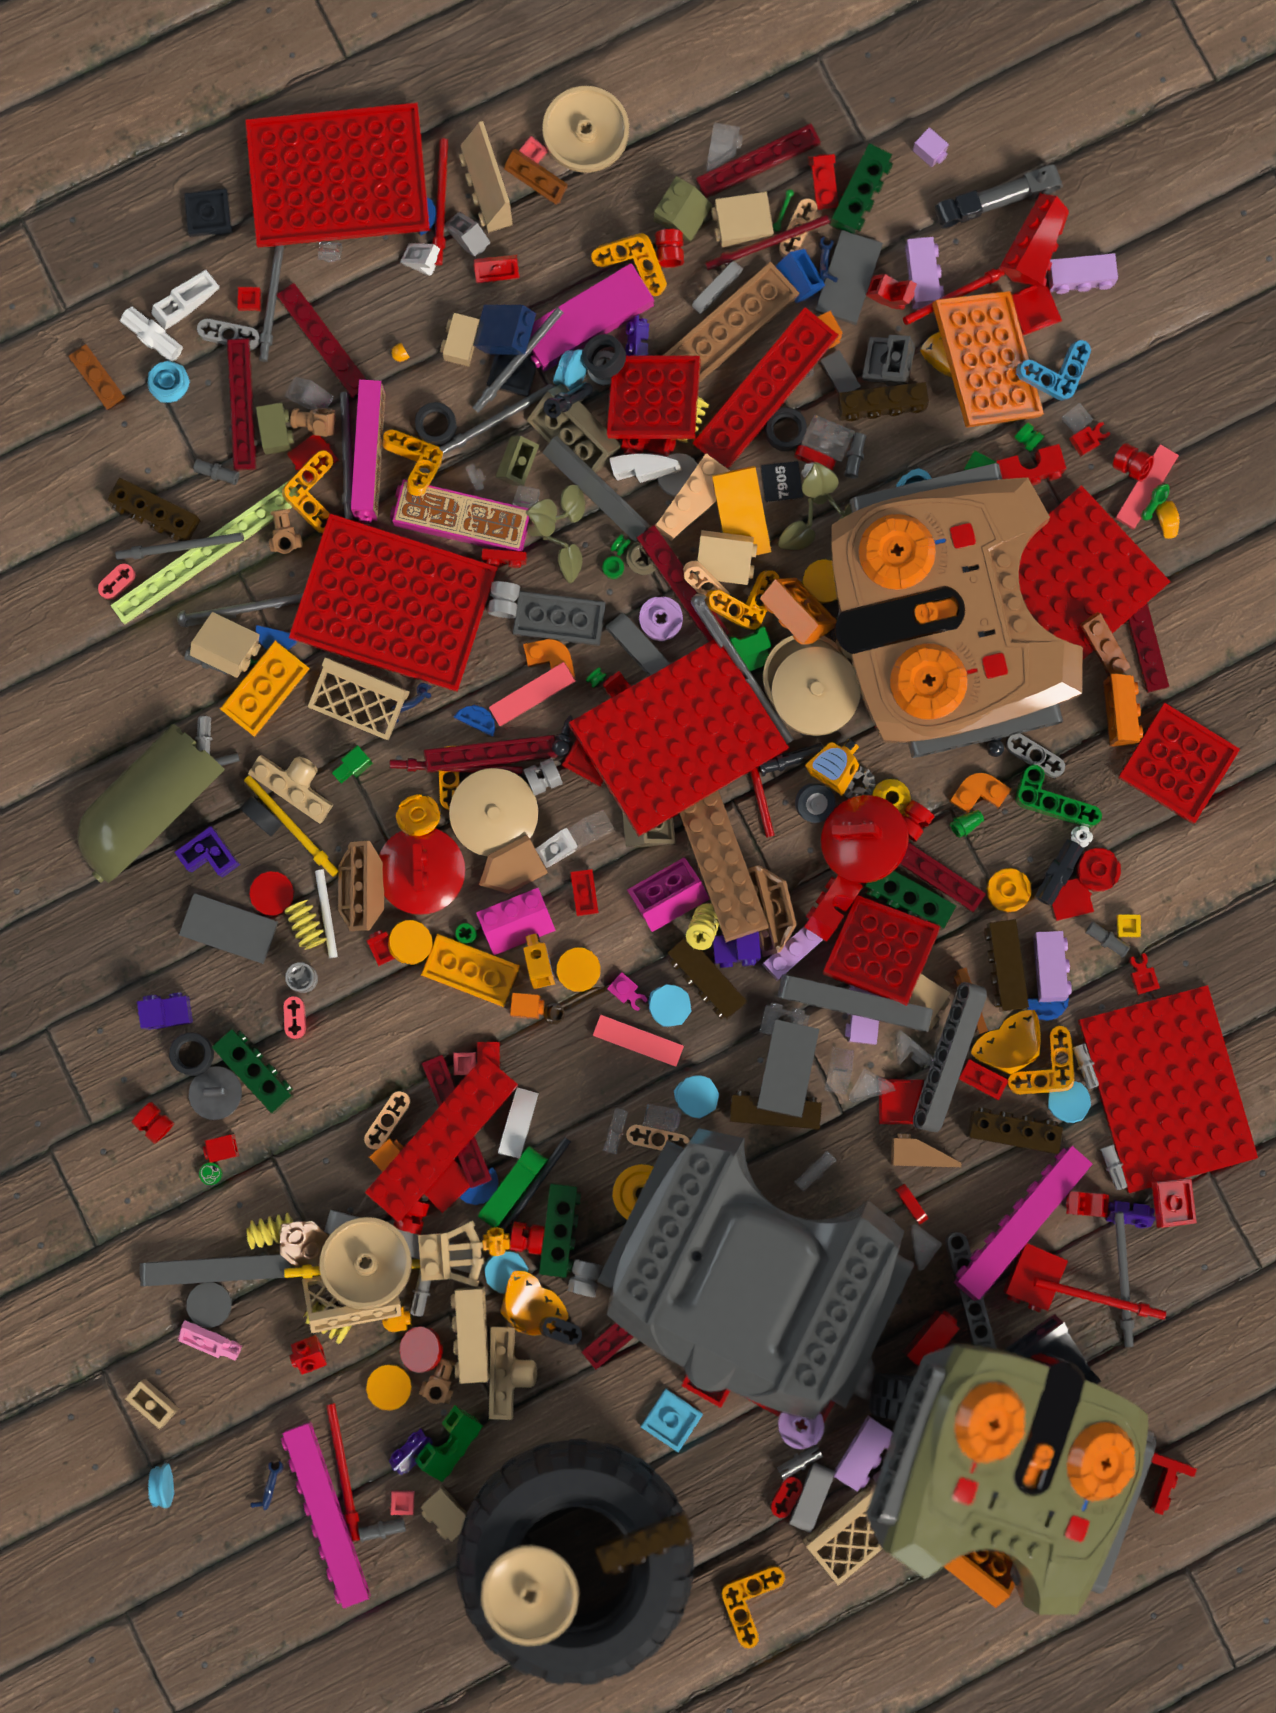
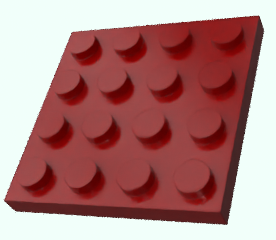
M626 356L623 368L611 378L607 424L608 439H695L701 365L700 356Z
M1164 703L1118 778L1190 823L1195 824L1240 751V748Z
M857 895L824 968L823 975L907 1006L940 931V926Z

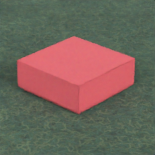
M532 136L519 150L536 163H539L548 152L547 148Z
M476 1052L454 1053V1075H467L476 1065Z
M392 1490L391 1515H414L415 1491Z

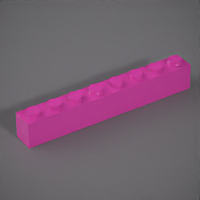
M1073 1146L1066 1149L1063 1147L1059 1150V1154L1055 1155L1057 1160L1052 1166L1048 1164L1041 1172L1043 1177L1038 1182L1034 1181L1026 1191L1029 1193L1024 1199L1021 1197L1012 1207L1015 1210L1011 1215L1006 1214L1000 1220L998 1225L1001 1227L995 1233L992 1231L985 1238V1246L981 1250L979 1248L976 1249L970 1256L972 1261L967 1267L963 1265L955 1274L958 1278L953 1283L973 1301L979 1300L1092 1166V1163Z
M310 1421L283 1432L284 1437L281 1438L284 1450L289 1451L291 1471L297 1474V1489L300 1494H304L306 1500L304 1503L307 1516L311 1515L314 1524L311 1525L314 1537L319 1538L321 1558L327 1561L329 1567L326 1569L330 1582L334 1581L336 1602L338 1604L341 1603L344 1609L368 1600L371 1593L353 1541L351 1540V1535L312 1422Z

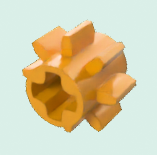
M491 1228L487 1231V1235H483V1250H489L490 1255L500 1256L505 1253V1249H510L509 1233L504 1234L503 1229Z

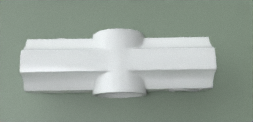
M133 307L127 309L122 314L121 323L133 331L146 346L151 349L154 348L170 362L179 357L183 347L167 335L166 331L155 321L148 320Z

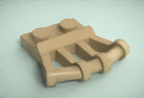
M473 1221L449 1233L418 1235L421 1281L453 1279L478 1287L479 1273L482 1264H484V1258H481L483 1242H480ZM466 1231L471 1242L449 1245L450 1238ZM472 1249V1259L450 1261V1251ZM472 1265L469 1277L451 1272V1267Z

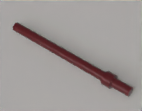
M825 215L733 252H724L720 257L707 261L705 264L708 271L721 265L727 266L734 260L830 223L829 218Z
M408 758L407 760L390 759L389 768L407 769L409 772L426 770L425 761H417L416 758ZM490 765L447 770L450 772L475 773L483 769L499 768L513 772L516 775H522V767Z

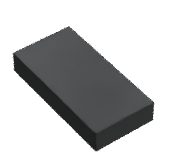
M840 350L820 360L822 367L838 394L840 392L856 391L861 388Z

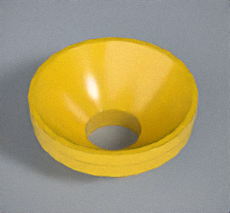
M887 779L878 783L873 790L872 796L886 799L888 792H896L899 800L893 805L904 815L905 808L911 802V795L906 785L895 779Z

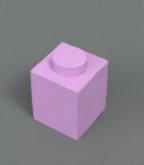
M929 127L915 142L913 152L930 167H933L936 163L940 164L946 158L949 144Z

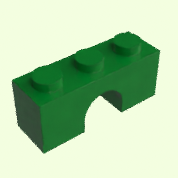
M454 1405L441 1423L450 1433L448 1441L442 1446H433L427 1443L415 1459L416 1464L422 1471L440 1482H443L451 1474L455 1464L465 1454L466 1449L473 1439L478 1436L483 1427L474 1416Z

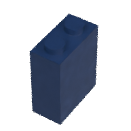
M484 305L473 346L486 354L525 355L536 313L524 305Z

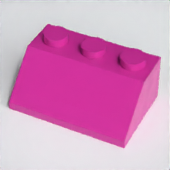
M685 857L627 889L651 932L709 900L702 882Z
M539 888L476 913L494 956L527 943L526 936L539 934V937L556 931Z

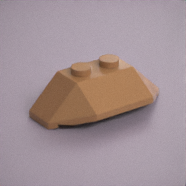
M370 841L350 842L348 845L349 849L338 866V911L344 922L348 925L349 931H367L372 928L384 910L383 862Z
M758 865L748 868V872L768 924L767 929L759 931L762 955L766 957L782 951L797 924L786 881Z

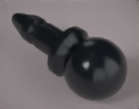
M571 715L565 720L561 734L556 735L557 739L552 744V751L558 756H564L569 751L571 738L568 736L571 728L568 724L573 720Z
M1001 738L986 741L988 743L986 750L990 756L998 757L1003 753L1004 745L1000 741Z

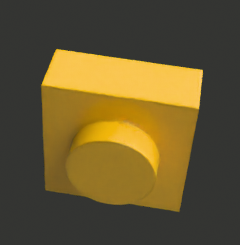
M1117 915V937H1141V915Z

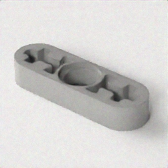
M735 261L730 263L698 296L692 307L700 314L703 313L739 276L743 268Z
M203 319L197 326L200 337L205 341L227 345V339L223 337V333L227 329H232L235 331L232 339H239V331H241L243 337H249L250 334L253 335L255 340L250 341V350L257 348L260 344V336L257 330L251 327L212 319ZM210 325L212 330L218 331L219 337H217L216 332L212 331L205 334L203 328L206 329Z
M1015 734L1008 738L1006 742L1007 750L1029 765L1040 766L1044 770L1045 775L1056 778L1064 772L1065 763L1061 758L1024 735ZM1012 740H1021L1020 745L1024 748L1027 747V744L1031 746L1026 751L1025 756L1021 754L1024 749L1020 747L1017 749L1013 748ZM1030 751H1040L1042 755L1041 760L1038 762L1032 761L1029 756ZM1046 756H1048L1049 759L1047 760V762H1049L1050 764L1057 762V767L1060 770L1051 772L1050 765L1045 764L1044 767H1042L1040 764H1042L1045 761Z

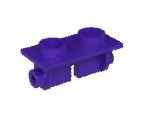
M639 315L629 320L626 326V334H628V343L625 347L626 356L648 355V343L641 342V339L648 340L649 323H647V319H639Z
M1115 1200L1109 1202L1108 1211L1111 1212L1106 1221L1113 1222V1224H1115V1212H1124V1225L1131 1224L1138 1228L1151 1227L1156 1217H1153L1154 1208H1150V1205L1134 1203L1133 1211H1129L1130 1203Z
M421 1428L411 1434L407 1443L392 1454L389 1460L392 1469L396 1470L401 1476L404 1473L407 1474L416 1464L413 1455L416 1454L418 1456L427 1443H434L433 1440L428 1436L426 1437Z

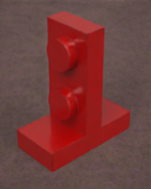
M835 154L808 157V163L812 170L817 210L838 207L834 172Z
M1154 1452L1151 1462L1163 1466L1150 1510L1163 1515L1164 1510L1167 1511L1170 1506L1171 1498L1169 1495L1171 1489L1176 1487L1178 1481L1176 1473L1180 1472L1195 1477L1197 1468Z

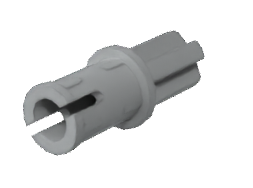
M199 716L197 737H195V740H197V750H205L210 755V741L213 740L210 737L211 717Z
M1086 1044L1073 1047L1072 1050L1079 1066L1077 1069H1081L1087 1088L1092 1089L1099 1086L1092 1066L1095 1063L1091 1061Z
M1114 1144L1101 1148L1100 1151L1107 1165L1106 1171H1109L1115 1189L1121 1190L1126 1188L1127 1184L1121 1167L1123 1163L1120 1164Z
M419 1270L416 1289L413 1290L414 1297L410 1311L415 1316H423L427 1296H430L428 1292L431 1280L421 1281V1270Z

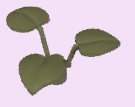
M814 462L810 472L804 478L802 491L806 496L810 497L808 498V524L806 525L803 521H797L789 525L779 538L778 546L780 548L800 550L808 547L814 541L815 532L811 529L813 503L820 505L829 500L838 513L842 515L839 520L852 513L850 503L845 507V510H842L832 499L830 493L836 490L839 482L835 473L826 466Z
M569 485L563 490L561 494V506L565 511L563 514L557 516L556 505L550 499L536 502L525 512L531 519L528 523V532L531 536H543L544 540H549L563 546L558 552V562L569 584L575 581L581 570V551L577 545L570 544L568 546L566 542L550 537V535L555 530L556 520L568 516L571 522H577L582 518L585 511V497L578 485Z

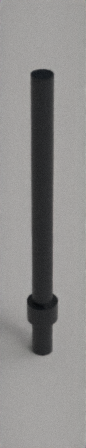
M566 1137L558 1144L503 1223L498 1225L497 1228L503 1229L504 1234L510 1232L509 1228L571 1143Z

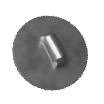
M210 1067L204 1073L196 1075L189 1088V1100L192 1108L201 1117L210 1120H219L231 1115L237 1109L242 1097V1087L239 1079L232 1071L224 1067Z

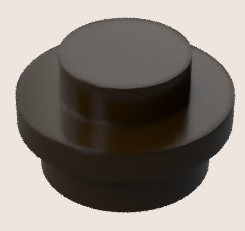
M549 1003L544 1008L543 1016L548 1024L557 1025L564 1019L565 1011L560 1004Z

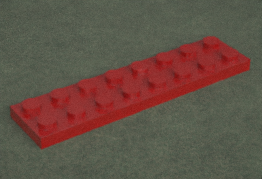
M804 307L692 444L704 454L709 455L729 469L835 342L839 334Z
M483 1056L365 1193L400 1223L518 1087V1084L486 1056Z

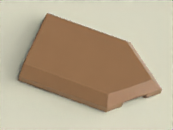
M528 834L488 855L479 885L509 894L548 873Z
M313 1221L281 1224L280 1255L295 1268L312 1264V1267L320 1266L321 1251L329 1235Z

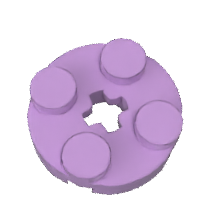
M669 597L651 598L644 603L640 610L639 623L641 629L646 636L653 640L663 642L671 639L678 634L682 627L683 616L681 608L676 601ZM657 614L666 615V622L664 624L656 622L657 618L655 616Z
M785 1412L780 1414L778 1420L779 1433L789 1446L796 1449H805L815 1445L821 1439L824 1432V1422L821 1414L814 1420ZM804 1419L806 1420L805 1425L807 1429H802L799 1432L795 1422Z

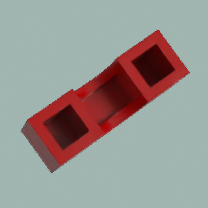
M1060 444L1038 449L1035 454L1037 467L1034 469L1024 468L1020 464L1018 455L998 460L995 463L999 464L1003 479L1029 478L1033 486L1041 483L1042 479L1049 478L1050 481L1062 477L1061 474L1067 469Z
M839 875L836 879L831 877L825 886L828 889L827 893L821 892L815 901L819 905L817 908L812 906L806 915V918L809 920L804 927L827 942L844 917L834 906L846 912L863 886L846 880Z

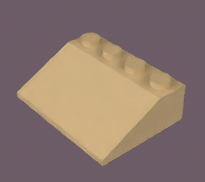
M481 121L461 144L462 153L459 154L462 167L466 166L468 173L465 174L468 186H473L475 191L472 194L475 207L480 206L481 213L478 214L482 227L486 226L489 233L513 224L508 195L484 123Z

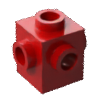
M317 1335L291 1344L293 1353L289 1355L294 1368L298 1367L302 1375L327 1365L324 1348Z

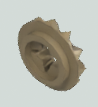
M635 542L627 552L628 566L634 573L643 576L652 574L657 568L650 558H648V566L643 561H638L640 559V550L644 555L647 554L639 542Z

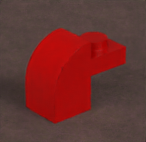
M886 274L875 275L872 278L866 296L890 308L904 310L906 304H909L914 298L917 284L911 280L898 282Z
M1070 1191L1066 1200V1214L1108 1217L1109 1195Z

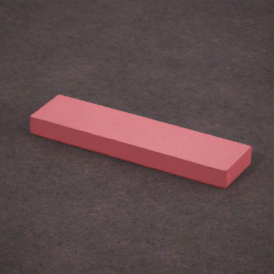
M1161 444L1153 455L1155 460L1149 475L1143 481H1137L1115 518L1133 530L1141 519V512L1146 509L1151 501L1153 490L1163 483L1179 456Z
M563 662L491 705L489 709L499 726H503L576 681L566 663Z
M600 1015L593 1036L675 1067H677L684 1048L683 1045Z

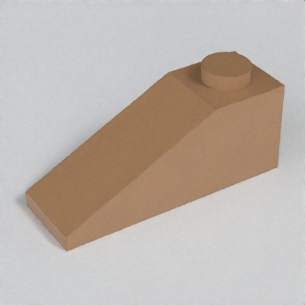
M897 1134V1138H892L891 1165L961 1167V1162L918 1139H911V1134Z

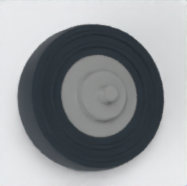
M809 783L803 786L796 795V810L808 822H822L835 809L834 794L824 784Z

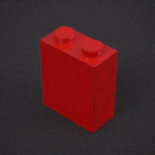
M1026 1243L1017 1255L1003 1292L1008 1294L1007 1299L1020 1304L1022 1300L1029 1303L1028 1308L1039 1313H1041L1042 1309L1048 1311L1056 1292L1035 1287L1034 1280L1037 1277L1060 1283L1068 1260Z
M936 1311L902 1352L920 1366L921 1360L925 1355L939 1351L946 1346L960 1329L955 1325L958 1321L946 1311L943 1313Z

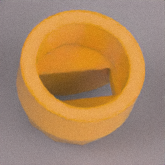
M402 343L397 344L392 349L391 354L394 360L403 362L410 358Z

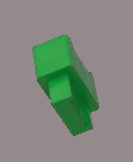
M759 626L754 633L739 639L733 636L729 637V640L749 671L765 666L769 656L767 649L772 647L765 626Z
M357 745L341 758L343 764L334 770L332 774L342 784L352 775L357 778L373 763Z

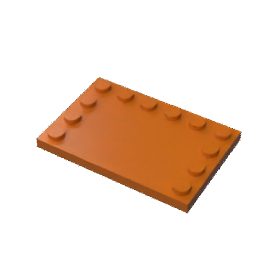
M1011 292L934 301L932 305L965 427L1038 418L1044 415L1037 388L1022 381L1016 374L1018 364L1029 360ZM1029 366L1024 367L1026 375L1032 373L1028 370Z

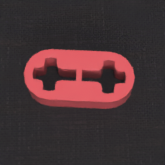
M128 564L118 565L99 583L98 592L106 600L117 598L135 580L136 574L134 569ZM122 570L125 572L130 570L128 572L129 578H121L122 574L120 572ZM116 582L112 587L113 593H105L106 589L104 587L106 585L111 587Z
M294 996L289 997L284 1002L285 1033L292 1039H299L306 1032L305 1004L302 999ZM294 1000L296 1004H300V1008L296 1009V1016H293V1010L288 1008ZM293 1019H296L297 1026L301 1027V1031H297V1035H294V1032L289 1030L294 1025Z

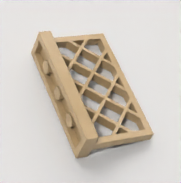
M325 658L322 664V672L308 708L389 740L405 699L407 700L410 691L335 660ZM327 673L335 676L338 684L327 689L325 678ZM352 682L355 684L358 692L347 697L343 685ZM339 687L344 699L333 703L329 691ZM371 690L375 692L378 701L367 705L363 693ZM326 694L330 705L323 708L316 706L315 703L318 696ZM360 696L364 707L353 711L349 700ZM393 699L397 701L395 710L387 713L383 702ZM346 702L350 713L344 716L338 715L335 706ZM380 704L384 715L373 719L369 708ZM365 710L370 721L360 724L357 722L355 714ZM385 718L388 724L386 733L379 732L374 722Z
M321 1276L302 1279L311 1333L401 1316L399 1296H396L389 1303L373 1309H356L349 1306L339 1308L334 1305L337 1301L334 1297L330 1302L321 1298L327 1290ZM318 1284L322 1288L316 1295L308 1290L309 1285ZM317 1301L326 1306L323 1311L312 1313V1307Z
M873 1482L802 1540L807 1549L814 1555L837 1585H840L882 1550L879 1543L876 1546L868 1545L869 1533L874 1534L873 1530L870 1529L868 1519L866 1529L854 1528L855 1520L859 1516L867 1517L864 1512L868 1509L876 1487ZM841 1531L850 1532L848 1543L837 1542V1534ZM853 1532L865 1533L864 1545L852 1544ZM823 1546H832L831 1558L821 1557L817 1551ZM836 1547L848 1548L846 1559L835 1558ZM851 1549H863V1557L859 1560H851ZM834 1563H846L845 1571L837 1577L833 1572Z

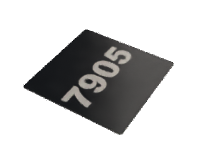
M798 461L761 465L765 502L803 498Z

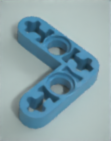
M1084 340L1071 344L1058 374L1033 360H1025L1019 363L1016 368V374L1022 381L1058 400L1069 399L1075 393L1089 359L1091 347ZM1081 347L1083 354L1078 355L1079 351L1076 348ZM1070 364L1076 368L1075 376L1069 375L1067 371ZM1029 366L1028 370L1032 373L1026 375L1024 367ZM1043 374L1050 378L1048 386L1043 385L1041 382ZM1066 385L1065 390L1067 393L1062 394L1063 390L1060 387Z

